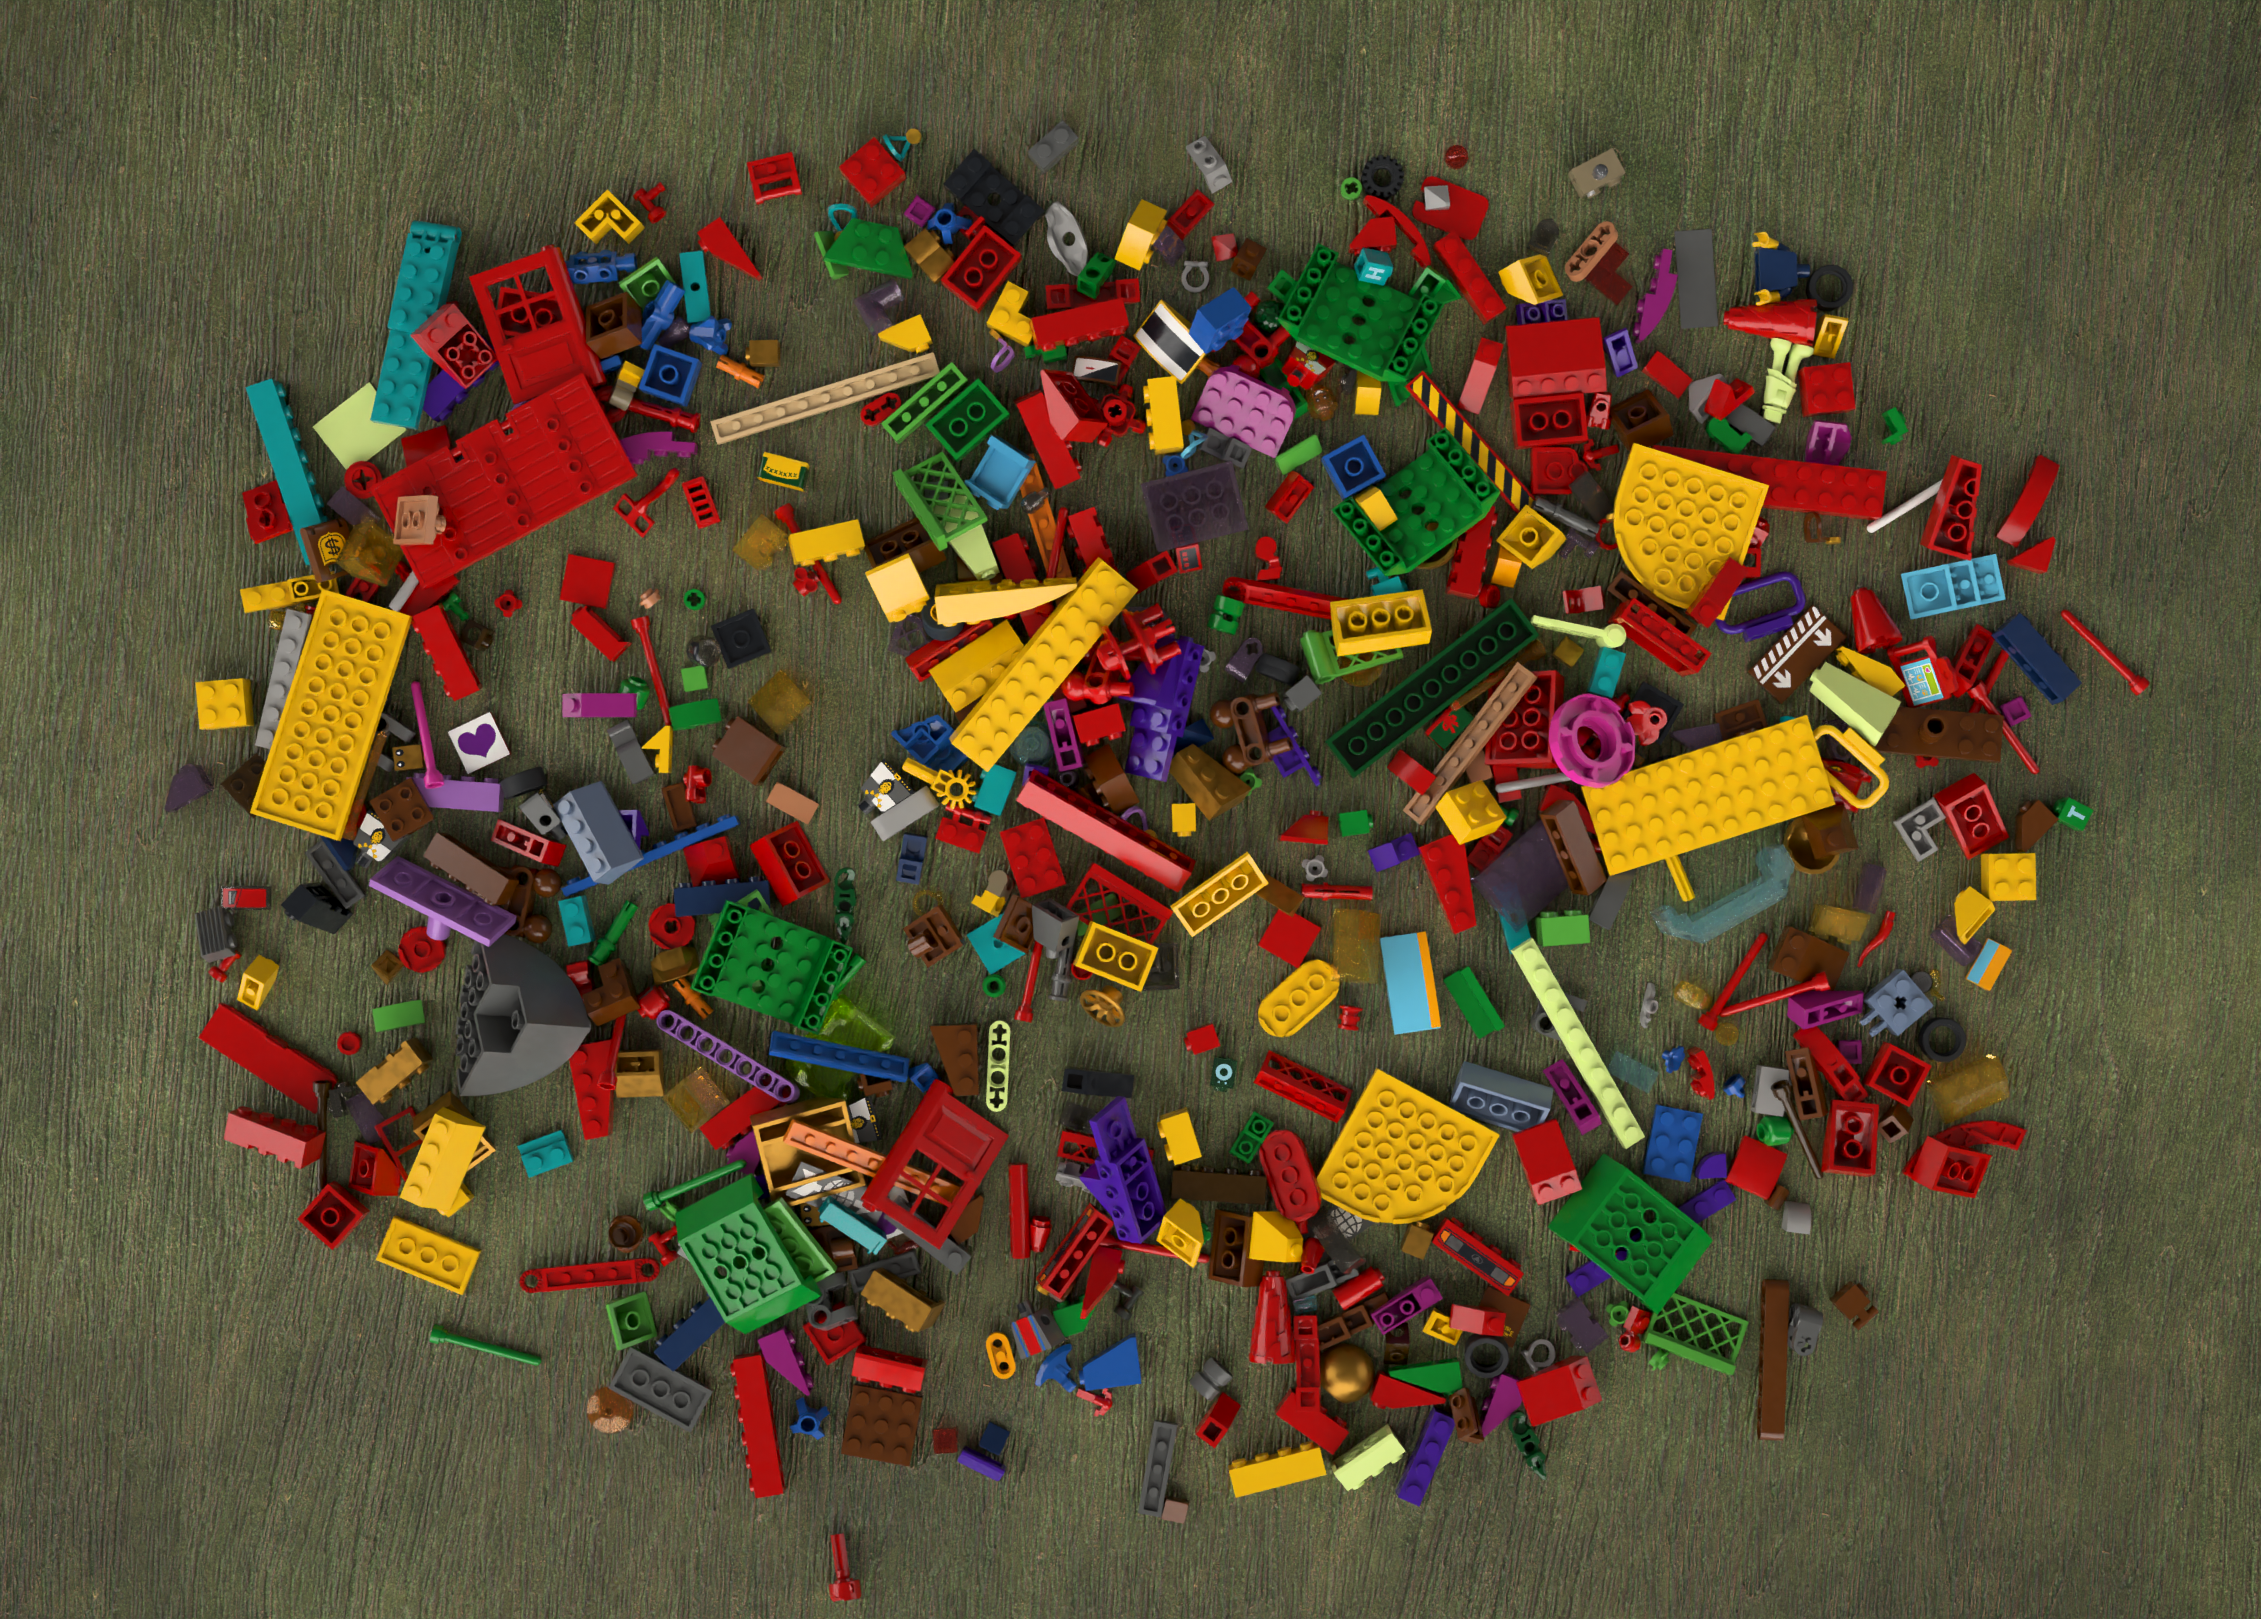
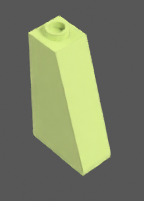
M956 495L954 503L965 504L967 497ZM936 505L934 514L944 515L947 507ZM951 508L949 516L960 518L962 510ZM967 511L965 519L973 520L979 516L977 512ZM946 522L944 529L949 533L956 529L958 524ZM982 524L948 542L978 581L981 579H992L1000 572Z
M1827 662L1824 663L1821 669L1816 668L1810 678L1813 684L1809 691L1866 741L1876 747L1896 714L1901 701Z

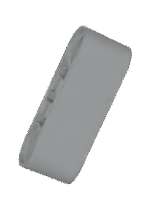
M925 786L872 820L871 824L884 842L937 808L940 804L929 787Z

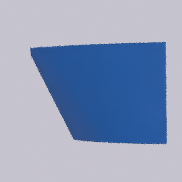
M938 714L927 718L923 722L913 723L910 727L899 731L895 730L891 733L919 763L937 772L939 769L947 773L949 770H952L955 774L970 759L951 744L949 737L955 730Z

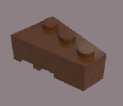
M978 1023L931 1024L929 1027L955 1096L979 1095Z

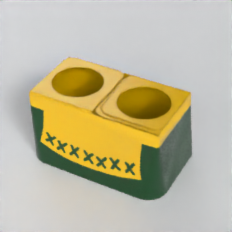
M764 452L757 479L805 492L810 466L803 461Z

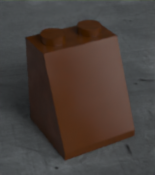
M742 717L731 718L725 727L727 732L724 737H719L712 746L714 750L712 756L753 785L762 786L787 747Z

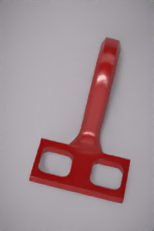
M676 467L670 469L665 478L639 501L634 502L624 493L613 509L644 538L655 524L646 514L648 506L675 483L680 471ZM623 499L632 506V510L628 515L619 507ZM640 516L649 524L645 531H642L636 525V521Z

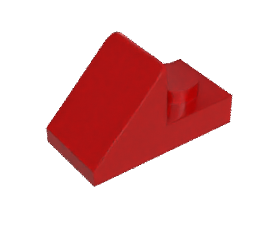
M1738 378L1729 385L1719 379H1715L1704 407L1705 413L1720 421L1723 420L1755 393L1753 386Z

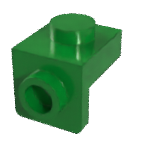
M1894 407L1881 414L1892 433L1891 436L1881 440L1882 445L1889 442L1892 446L1903 440L1902 435L1908 432L1903 413Z

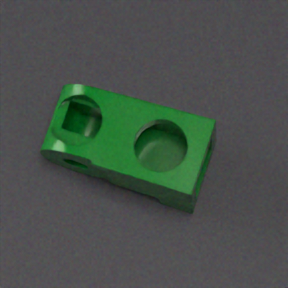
M1097 252L1078 275L1077 291L1096 299L1100 293V288L1112 274L1116 260L1101 252Z
M1714 417L1707 423L1705 429L1707 435L1730 454H1739L1753 438L1746 431L1739 435L1729 426L1726 418L1720 421Z

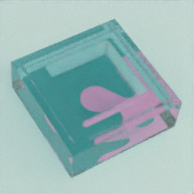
M1315 1295L1293 1301L1295 1314L1317 1310L1318 1308Z

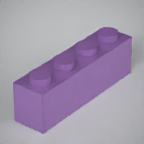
M414 773L413 780L429 807L503 812L504 792L501 785L498 784V779L484 778V782H475V777L461 776L460 781L451 780V775H443V786L427 789L424 783L425 774Z

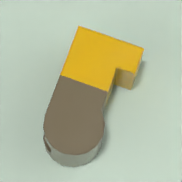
M625 361L619 368L608 403L626 411L645 370Z
M1001 870L991 873L988 879L989 884L982 897L975 895L971 902L995 917L999 916L1014 887L1013 878Z

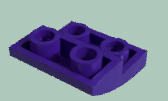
M1565 299L1549 300L1536 305L1531 303L1516 305L1518 325L1568 320Z

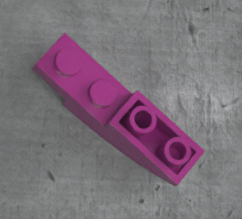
M1662 249L1659 255H1655L1653 269H1656L1655 278L1651 279L1649 291L1653 293H1646L1637 303L1636 313H1640L1639 320L1634 323L1632 336H1636L1635 343L1640 344L1653 331L1671 301L1678 277L1676 274L1669 273L1673 250Z
M673 432L643 433L620 440L632 464L643 465L644 461H651V452H654V456L668 457V453H677V457L691 458V454L698 455V445L696 443L675 441V434Z

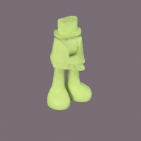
M1772 338L1770 345L1774 351L1772 369L1767 368L1769 376H1766L1764 405L1762 409H1765L1763 414L1765 420L1780 424L1782 415L1786 414V409L1789 407L1792 397L1796 392L1797 384H1795L1799 364L1803 358H1808L1813 354L1814 348L1792 344V342L1783 339ZM1789 352L1788 364L1784 376L1782 374V369L1786 355Z

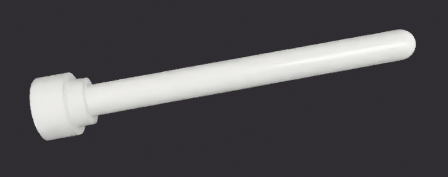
M1942 480L1883 515L1882 518L1870 523L1867 526V531L1870 533L1877 531L1937 494Z

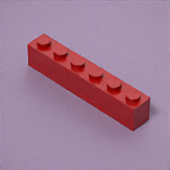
M762 1351L736 1355L733 1362L730 1363L732 1377L736 1376L737 1385L734 1386V1394L736 1400H740L741 1406L738 1409V1419L744 1425L745 1432H742V1443L748 1449L745 1461L747 1469H751L752 1478H749L750 1491L755 1492V1498L784 1494L786 1486L765 1357Z

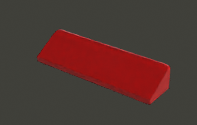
M990 619L981 620L978 624H967L965 622L963 630L953 639L946 641L934 639L907 656L905 661L918 681L922 682L931 676L928 671L929 669L995 626Z

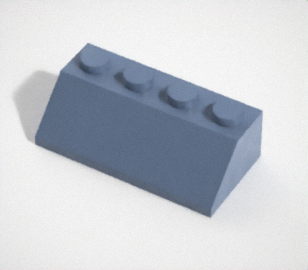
M602 781L570 791L553 804L593 882L609 885L644 859Z
M1464 1061L1457 1075L1448 1106L1468 1117L1518 1132L1545 1121L1551 1109L1553 1088Z

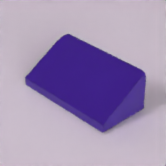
M967 1446L963 1447L957 1459L959 1463L995 1481L1001 1479L1006 1468L1004 1464Z

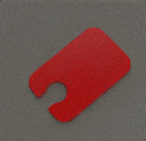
M1427 177L1420 191L1424 192V187L1448 185L1450 208L1446 210L1425 211L1424 204L1416 200L1412 209L1414 219L1447 233L1455 230L1459 238L1468 241L1473 240L1477 236L1488 210V200L1482 195L1438 177Z

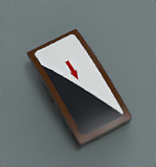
M1075 356L1072 373L1078 381L1092 384L1096 382L1117 387L1121 362Z

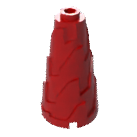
M1817 299L1765 303L1760 306L1729 307V311H1724L1723 325H1728V329L1743 331L1770 339H1783L1794 344L1813 346L1812 341H1814L1817 312H1814V307H1817Z
M1268 1270L1266 1275H1262V1282H1260L1258 1306L1255 1309L1254 1328H1252L1249 1353L1250 1362L1288 1364L1296 1361L1293 1328H1291L1286 1281L1284 1276L1280 1275V1271Z

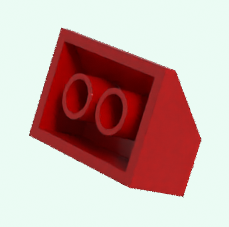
M798 821L782 827L749 845L782 907L830 882Z
M861 1344L855 1354L852 1376H855L856 1380L869 1383L870 1380L879 1382V1385L883 1387L893 1388L894 1385L902 1387V1391L915 1393L922 1388L928 1360Z

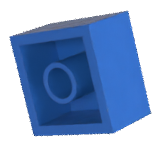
M1233 287L1197 310L1188 334L1205 354L1212 350L1218 351L1231 338L1235 340L1241 336L1244 331L1243 327L1249 320L1248 315L1252 307Z
M654 344L639 389L644 393L687 407L702 363L699 359Z
M1365 435L1330 452L1321 459L1343 501L1386 477Z

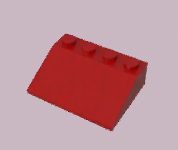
M1599 317L1505 326L1509 396L1513 400L1607 391L1606 366Z
M1556 670L1530 671L1538 678L1486 743L1485 765L1533 769L1559 768L1550 749L1549 730L1554 713L1564 703L1565 677ZM1509 672L1489 674L1488 699Z

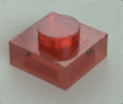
M956 1427L932 1430L934 1454L958 1452Z

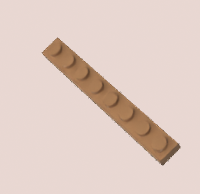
M1516 663L1432 773L1437 778L1426 793L1422 796L1416 792L1403 809L1407 815L1420 825H1424L1436 809L1435 806L1446 792L1450 791L1535 682L1538 678L1520 663Z

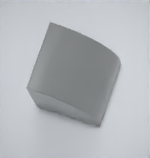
M1785 1201L1782 1229L1787 1232L1810 1235V1205L1807 1203Z

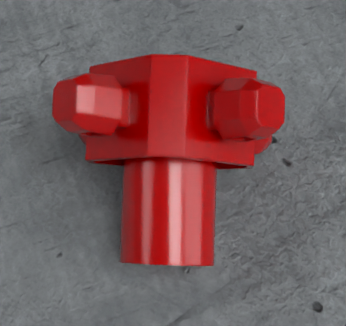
M1127 384L1121 386L1118 391L1119 396L1112 393L1103 397L1101 404L1098 403L1097 399L1091 398L1108 422V425L1102 430L1103 432L1099 434L1097 439L1098 445L1105 448L1110 445L1113 439L1112 435L1118 438L1127 435L1129 428L1132 429V432L1143 434L1147 424L1145 421L1139 418L1137 420L1134 419L1136 409L1134 404L1128 401L1133 394V387ZM1116 410L1119 411L1121 415H1116L1115 418L1111 417V412Z

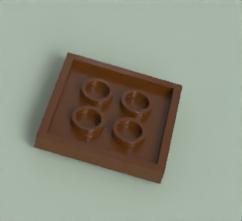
M854 1383L841 1454L909 1467L923 1396Z

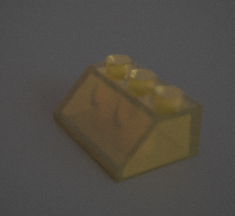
M1335 909L1333 914L1331 982L1378 984L1380 914L1356 909Z
M1991 1054L1926 1081L1945 1125L2010 1097L2008 1079L1998 1056Z

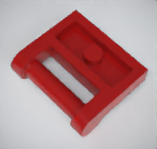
M792 152L747 162L757 205L778 197L802 194ZM790 178L792 180V185L761 192L760 185Z

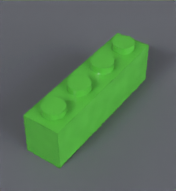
M951 362L881 423L883 428L899 445L968 385L967 378Z

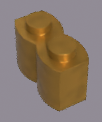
M924 229L907 243L904 248L936 285L954 264L956 257L948 248L945 251L939 245L941 240L933 230L929 233Z

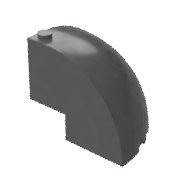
M504 934L490 947L475 940L471 949V954L474 955L472 964L466 965L465 985L461 986L459 1003H463L461 1006V1017H457L456 1035H459L456 1056H460L461 1069L458 1068L456 1070L460 1096H480L506 1092L545 1077L563 1065L577 1051L585 1036L591 1030V1021L587 1017L578 989L567 974L548 956L529 944Z

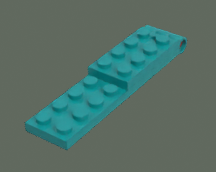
M414 220L411 224L387 325L390 329V334L370 419L374 423L418 430L433 360L410 335L440 307L446 304L457 251L462 237L460 227Z

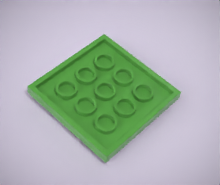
M782 1197L762 1207L803 1278L811 1274L817 1283L836 1272L837 1266ZM756 1246V1253L759 1256H765L764 1249ZM737 1256V1263L740 1266H746L745 1259Z

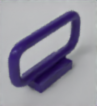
M1783 571L1740 584L1732 597L1776 582L1788 581L1794 591L1796 603L1792 607L1736 625L1727 624L1725 619L1724 621L1715 619L1718 628L1730 635L1743 632L1742 635L1745 643L1789 629L1793 625L1791 616L1800 613L1806 603L1805 594L1799 579L1793 573Z

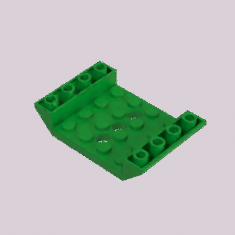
M1318 243L1283 308L1278 322L1297 342L1379 381L1405 382L1445 303L1427 294H1423L1421 300L1418 301L1385 284L1383 286L1359 281L1355 270L1337 262L1338 252ZM1369 298L1373 300L1374 306L1367 307L1363 304L1362 300ZM1360 317L1364 320L1365 324L1358 326L1353 323L1352 319ZM1351 336L1355 343L1351 345L1346 344L1342 338Z
M1446 427L1426 440L1429 447L1428 451L1377 487L1383 493L1398 520L1379 531L1351 496L1331 509L1384 576L1404 574L1412 571L1485 518L1500 495V490ZM1404 491H1411V492H1412V494H1411V496H1410L1409 498H1407V499H1402V498H1400V494H1401L1402 492H1404ZM1415 508H1425V511L1422 514H1413ZM1430 523L1439 524L1438 528L1434 531L1426 529Z
M726 900L690 989L711 997L713 995L818 1035L853 948L770 914ZM779 936L781 939L780 945L777 948H771V939ZM770 958L772 960L771 967L767 970H762V961ZM756 980H762V989L754 992L752 990L753 983Z
M1602 1153L1580 1182L1582 1190L1571 1194L1547 1228L1563 1241L1573 1245L1637 1296L1641 1303L1658 1315L1713 1240L1701 1226L1628 1168ZM1649 1209L1655 1214V1218L1651 1223H1647L1643 1218L1644 1212ZM1634 1228L1639 1229L1641 1232V1237L1636 1242L1632 1241L1629 1237L1630 1231ZM1619 1247H1624L1627 1251V1255L1623 1260H1618L1615 1256V1251Z
M752 1173L675 1213L680 1246L725 1323L744 1334L823 1295L812 1275L810 1274L803 1278L757 1200L763 1194V1191ZM755 1247H762L765 1251V1256H759L755 1251ZM736 1257H743L746 1261V1266H740L736 1261ZM717 1267H725L727 1276L719 1274Z

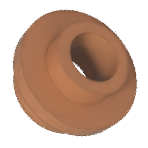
M651 588L640 595L642 600L639 604L641 606L644 605L646 609L653 606L661 599V596L658 594L659 590H652Z

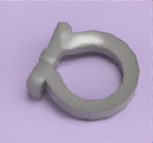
M1184 261L1186 268L1181 277L1184 288L1193 293L1203 291L1209 283V273L1206 269L1208 262ZM1192 267H1199L1204 275V283L1200 287H1191L1186 281V276Z
M1537 1339L1529 1345L1527 1350H1522L1521 1354L1529 1364L1531 1371L1536 1372L1538 1367H1547L1554 1361L1555 1348L1551 1342L1545 1339ZM1539 1344H1544L1549 1349V1357L1544 1362H1534L1531 1358L1534 1348Z

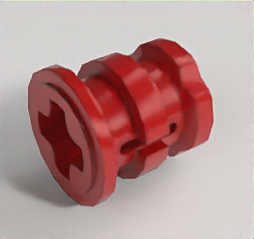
M1340 1005L1339 1007L1343 1010L1342 1014H1339L1341 1023L1338 1024V1028L1358 1031L1357 1022L1360 1021L1358 1013L1363 1008L1352 1005Z

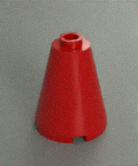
M1867 587L1855 590L1853 592L1854 595L1850 597L1857 652L1861 655L1876 652L1875 649L1883 647L1884 650L1900 642L1903 638L1901 631L1874 591L1867 590Z

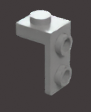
M1206 136L1186 146L1187 152L1203 173L1206 184L1212 194L1232 183L1225 162Z

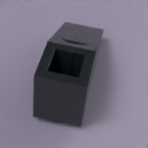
M1065 1066L1062 1091L1086 1095L1131 1098L1134 1075Z

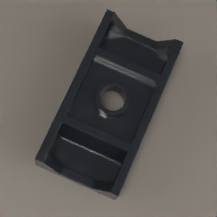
M975 149L971 151L943 183L945 189L978 217L982 216L985 219L986 225L1014 249L1031 226L1045 215L1043 208L1028 195L1022 193ZM998 194L1001 197L1000 204L997 206L990 205L988 203L990 195Z

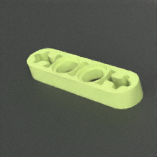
M1003 1020L993 1022L989 1029L986 1103L988 1108L995 1112L1003 1110L1008 1101L1011 1030L1009 1024ZM998 1024H1001L1002 1028L1007 1031L1002 1034V1041L1006 1040L1007 1045L1001 1043L992 1044V1040L997 1041L998 1035L993 1032V1029H996ZM998 1047L1004 1049L1006 1053L1005 1058L1000 1061L995 1060L992 1056L993 1050ZM1001 1071L1004 1074L1005 1079L1001 1084H995L991 1080L993 1072ZM990 1086L994 1088L1005 1087L1004 1092L999 1091V1098L1004 1100L1003 1103L999 1104V1107H995V1104L990 1102V1099L995 1097V1090L990 1091Z

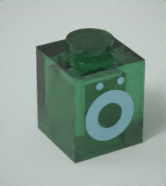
M1213 1057L1209 1084L1214 1086V1090L1227 1092L1228 1088L1233 1089L1237 1059Z

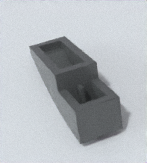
M1637 868L1609 876L1607 873V881L1599 888L1595 896L1596 899L1588 913L1589 921L1610 930Z
M1351 1249L1318 1263L1313 1274H1306L1301 1271L1285 1279L1294 1302L1358 1276L1361 1270Z

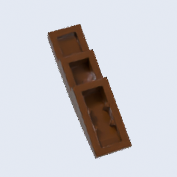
M1384 1291L1318 1323L1320 1351L1373 1326L1375 1321L1370 1314L1390 1300L1387 1292Z

